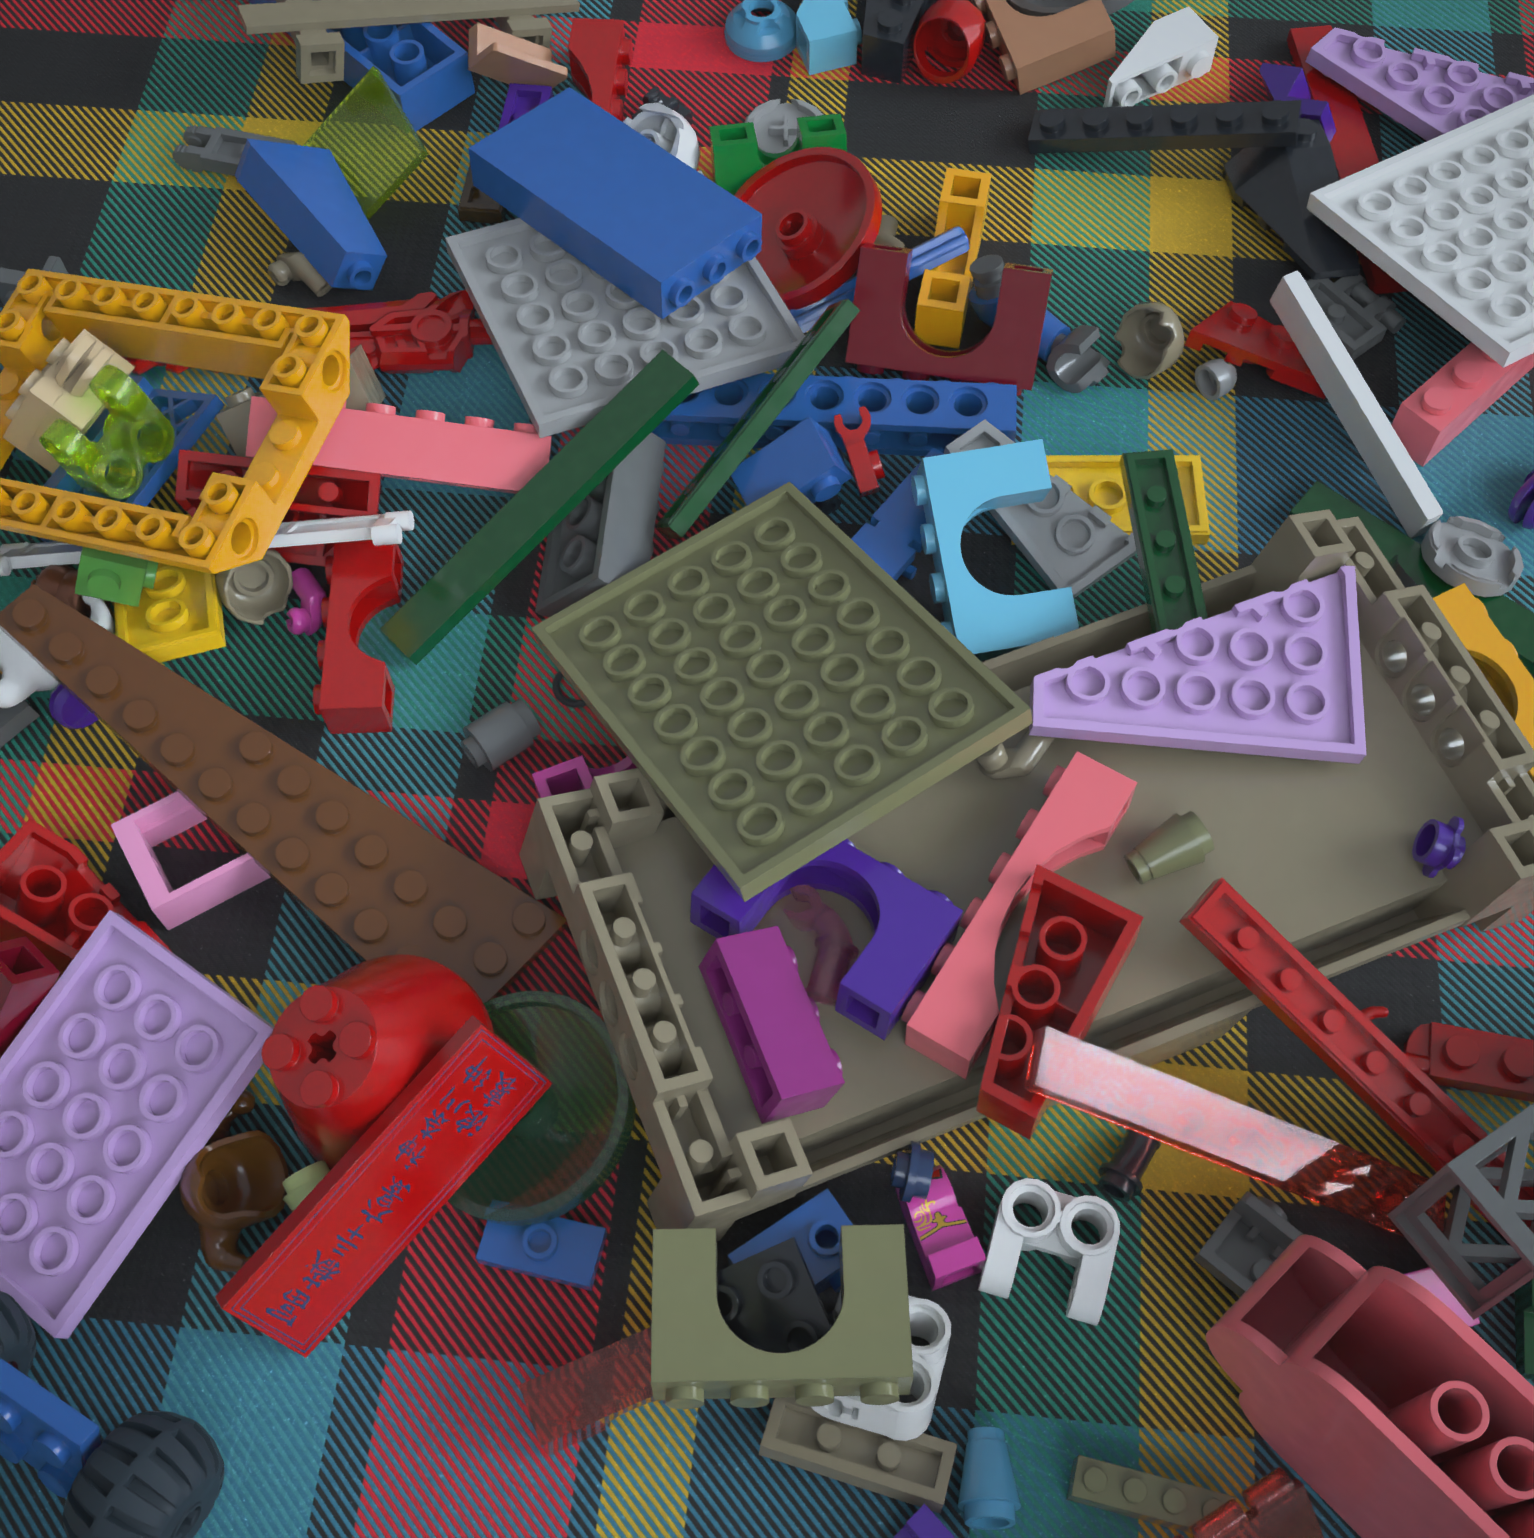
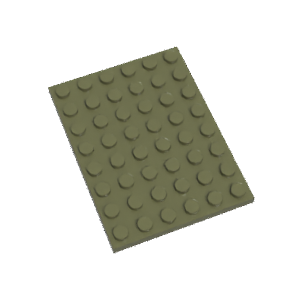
M791 482L782 485L531 627L539 646L744 902L1033 723L1031 708Z

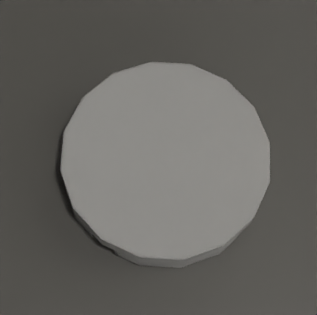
M1464 516L1449 517L1447 522L1441 523V520L1434 522L1421 543L1423 559L1432 572L1453 587L1465 583L1473 595L1493 597L1507 593L1512 590L1524 568L1519 550L1514 546L1510 551L1508 546L1502 543L1506 538L1502 532L1480 520Z

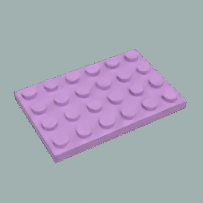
M111 910L108 911L0 1058V1291L12 1296L26 1314L54 1338L68 1339L179 1183L186 1165L205 1146L264 1063L261 1054L263 1044L271 1036L274 1029L273 1025L126 918Z

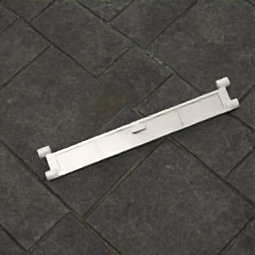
M409 510L386 512L379 515L282 522L268 548L372 540L375 546L401 544L402 531L414 530V516L412 511ZM58 541L2 544L0 546V576H9L12 569L79 564L83 547Z

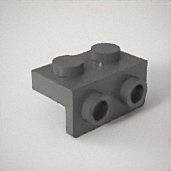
M1247 1191L1229 1211L1193 1260L1241 1297L1298 1236L1304 1234L1287 1222V1215L1276 1203L1262 1196L1256 1197Z

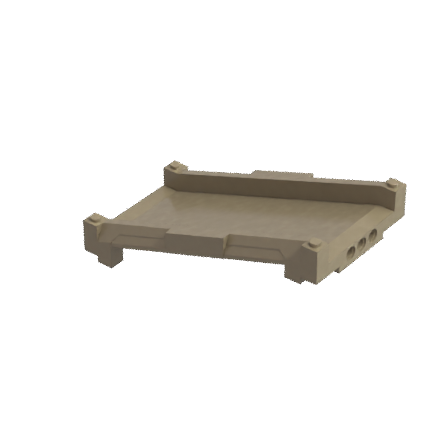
M1330 509L1289 515L1250 566L1201 583L1207 616L1210 618L1232 610L1233 606L1240 602L1271 591H1285L1291 584L1305 579L1308 582L1336 573L1344 565L1355 566L1366 756L1359 764L1054 737L1050 747L1033 771L1027 776L992 779L980 771L979 762L977 759H974L847 838L858 850L875 860L888 862L897 867L905 877L925 889L935 890L947 896L956 907L963 910L962 920L972 900L976 896L985 900L994 884L988 882V878L1001 854L1006 852L1013 855L1021 840L1016 838V833L1027 812L1031 808L1040 811L1048 797L1043 795V790L1057 765L1066 769L1078 751L1137 782L1130 806L1104 850L1078 858L1054 871V873L1144 918L1128 958L1048 1107L1219 1039L1252 1009L1264 1005L1179 922L1211 883L1221 877L1327 979L1450 929L1463 927L1475 922L1480 931L1484 932L1521 921L1534 910V782L1527 773L1534 767V750L1425 586L1404 587L1359 517L1336 520ZM1147 603L982 663L1030 707V685L1034 676L1055 668H1069L1076 661L1092 655L1094 658L1107 655L1125 648L1128 642L1151 635L1152 628ZM1029 726L1003 741V746H1017L1029 729ZM638 768L594 776L589 789L537 799L519 856L535 899L540 900L558 896L660 1169L662 1178L647 1200L656 1229L716 1228V1242L720 1241L735 1220L795 1197L801 1191L893 1155L897 1150L903 1151L908 1149L911 1141L923 1143L987 1117L977 1112L976 1108L993 1035L968 1077L964 1079L905 1044L907 1023L902 1021L901 1018L884 1041L835 1011L840 982L871 941L873 932L865 914L852 901L834 892L810 889L791 893L777 901L754 930L778 926L786 945L790 946L794 951L798 964V974L807 995L813 998L818 1007L820 1025L830 1048L836 1051L840 1058L843 1071L842 1077L845 1084L823 1108L762 1124L698 967L716 938L690 922L691 893L713 867L714 863ZM1189 811L1194 812L1208 830L1214 843V850L1205 855V862L1140 884L1131 873L1124 855L1133 851L1134 847L1174 813L1182 816ZM1454 816L1462 818L1464 820V829L1460 836L1466 840V849L1461 861L1452 869L1444 868L1438 871L1434 878L1424 876L1422 873L1424 864L1415 861L1412 855L1413 843L1418 831L1430 819L1448 824ZM1029 893L1010 916L997 943L994 985L999 1012ZM960 924L955 940L952 943L954 946L957 945L965 932V929L960 927ZM931 973L920 990L927 993L937 976Z

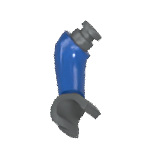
M999 255L980 257L970 265L971 276L975 279L973 282L974 287L969 292L968 298L978 318L991 328L996 317L1004 268L1003 259ZM1046 309L1038 357L1047 361L1046 368L1053 381L1063 390L1071 393H1080L1088 386L1098 384L1109 373L1107 367L1110 361L1090 347L1100 337L1099 328L1079 325L1071 331L1067 325Z

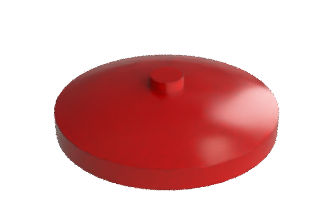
M813 147L784 155L756 172L734 195L762 214L761 252L755 257L788 310H798L816 303L844 284L858 269L861 246L867 242H875L882 220V198L874 178L857 157L837 148Z

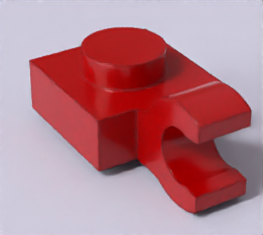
M865 406L859 407L862 423L855 430L847 429L844 426L840 414L834 416L835 431L844 443L860 498L879 492L877 480L885 478L877 449L868 452L864 440L871 427V416Z

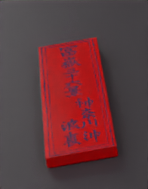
M472 1015L220 1290L215 1298L221 1309L306 1358L553 1083L544 1073Z

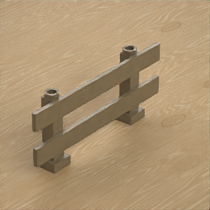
M276 0V3L237 5V13L247 35L290 32L296 45V75L300 84L344 81L345 42L340 32L327 33L326 29L495 18L503 32L550 49L552 35L550 22L547 17L534 18L532 15L579 12L580 3L578 0Z

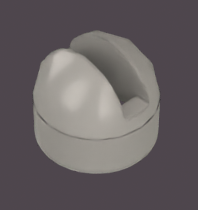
M1222 358L1209 360L1198 366L1195 370L1197 388L1209 400H1216L1227 394L1234 388L1237 381L1236 368Z

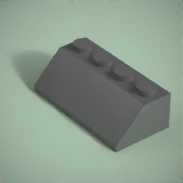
M651 432L548 534L535 609L536 613L541 616L551 617L650 561L654 550L653 536L656 516L659 511L658 498L661 477L664 472L663 460L666 441Z

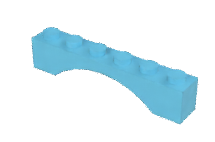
M803 0L796 13V48L808 74L813 75L857 64V45L862 44V30L858 19H852L849 13L848 1Z

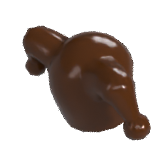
M247 1090L242 1092L205 1146L186 1165L179 1185L181 1201L187 1213L199 1225L201 1248L206 1263L213 1269L236 1273L253 1255L251 1254L247 1257L239 1251L238 1241L242 1230L273 1218L284 1209L285 1202L283 1198L287 1193L282 1183L289 1177L287 1163L280 1147L269 1135L260 1130H255L228 1137L230 1127L238 1115L249 1114L254 1109L255 1097Z

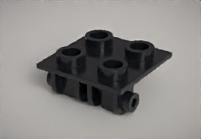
M795 1237L717 1271V1302L720 1313L729 1329L743 1342L756 1349L772 1353H789L807 1348L827 1334L838 1318L839 1314L836 1310L826 1313Z

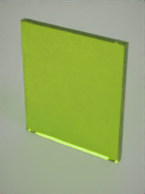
M374 66L303 145L330 149L368 220L429 155L381 72Z

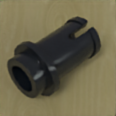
M1130 1123L1127 1126V1131L1110 1162L1102 1163L1098 1170L1101 1177L1098 1181L1099 1188L1108 1196L1121 1202H1129L1132 1196L1140 1194L1143 1189L1140 1180L1162 1142L1161 1138L1153 1130L1138 1123Z

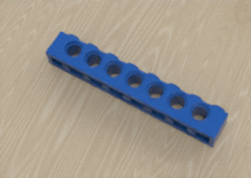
M760 373L689 394L652 433L666 441V444L719 446L775 374ZM809 375L753 448L762 449L807 417H810L827 429L834 444L842 452H846L841 437L835 431L834 416L840 414L844 426L847 429L855 430L862 423L859 415V407L862 406L867 408L871 416V427L864 438L868 452L877 449L878 454L926 456L932 448L944 452L948 444L984 419L1012 441H1015L1017 385L994 382L966 383L947 380L922 381L904 380L901 378L878 379L857 378L854 376Z

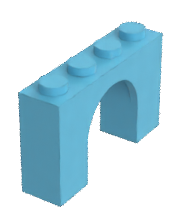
M1043 439L922 458L917 471L918 475L911 477V485L915 505H923L927 524H921L920 526L921 542L925 555H933L936 573H930L929 583L934 604H942L945 622H941V624L980 661L989 660L1052 636L1056 637L1078 629L1079 624L1071 587L1023 595L995 593L983 587L971 576L961 554L960 543L963 527L975 516L992 509L1041 502L1045 499L1052 489Z

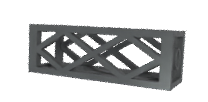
M1534 1103L1446 1164L1387 1215L1473 1320L1534 1278V1200H1518L1520 1187H1534V1169H1524L1529 1140H1534ZM1506 1151L1503 1168L1484 1167ZM1493 1186H1499L1498 1192ZM1454 1188L1443 1234L1425 1211ZM1471 1199L1510 1245L1462 1243ZM1522 1220H1532L1530 1229ZM1467 1262L1514 1265L1485 1285Z

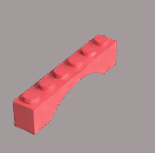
M1078 751L1066 769L1060 765L1056 766L1043 790V795L1048 797L1040 811L1031 808L1017 830L1016 838L1020 839L1021 842L1013 855L1003 852L995 863L988 878V882L994 885L985 900L976 896L968 906L960 923V927L965 929V932L957 945L954 946L947 942L937 956L931 969V973L937 977L929 990L925 993L918 989L907 1004L901 1018L902 1021L907 1023L905 1044L960 1077L964 1079L968 1077L992 1037L999 1015L994 985L997 943L1010 916L1030 892L1036 864L1054 872L1078 858L1104 850L1130 806L1137 785L1136 781Z

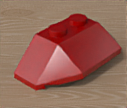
M179 449L175 500L193 518L201 503L199 496L211 474L215 472L243 478L253 458ZM312 465L282 522L378 515L382 474ZM334 543L276 547L272 549L279 552L286 562L325 566L327 555H333Z

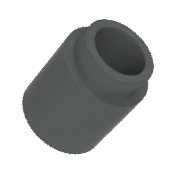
M517 699L511 704L507 701L501 703L465 726L463 732L466 739L461 741L460 744L464 753L476 768L484 765L488 770L493 771L534 744L533 738L540 735L542 731L530 708L521 699Z

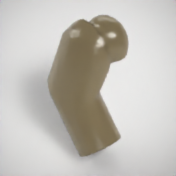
M301 252L282 253L276 257V262L268 266L269 276L279 286L287 285L290 280L303 281L317 297L325 295L332 288Z

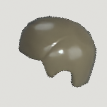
M1141 302L1123 314L1119 330L1114 335V339L1119 341L1122 346V355L1117 360V363L1121 369L1134 379L1148 380L1172 367L1184 349V332L1177 314L1174 313L1173 309L1160 302Z
M272 548L267 549L261 560L219 572L215 576L219 598L223 605L236 619L254 625H263L264 620L268 616L284 611L288 595L291 593L293 586L291 566L279 552Z

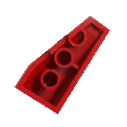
M29 819L0 849V942L26 936L60 971L59 977H61L105 915L111 910L126 918L170 950L146 922L137 921L120 902L121 895L110 883L105 885L87 866L89 859L80 849L52 831Z

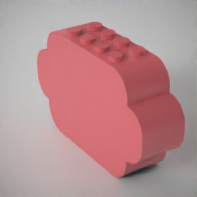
M1300 1235L1206 1333V1341L1213 1356L1227 1375L1242 1390L1239 1395V1403L1252 1426L1272 1449L1361 1538H1534V1386L1439 1298L1413 1279L1383 1266H1374L1366 1271L1350 1256L1327 1241L1312 1235Z

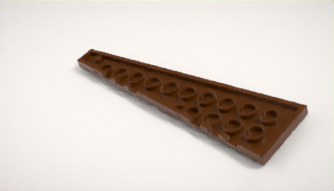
M33 584L0 611V629L235 845L245 854L247 853L251 856L259 867L363 962L372 958L395 954L415 955L436 961L463 977L473 987L487 1009L568 926L567 920L563 916L37 585Z

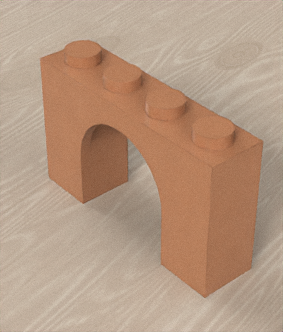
M971 0L972 4L982 12L987 20V23H985V33L991 48L999 47L1002 54L999 56V64L1007 82L1010 80L1014 81L1019 95L1116 56L1115 28L1102 0H1088L1059 13L1038 17L1016 11L1006 0Z

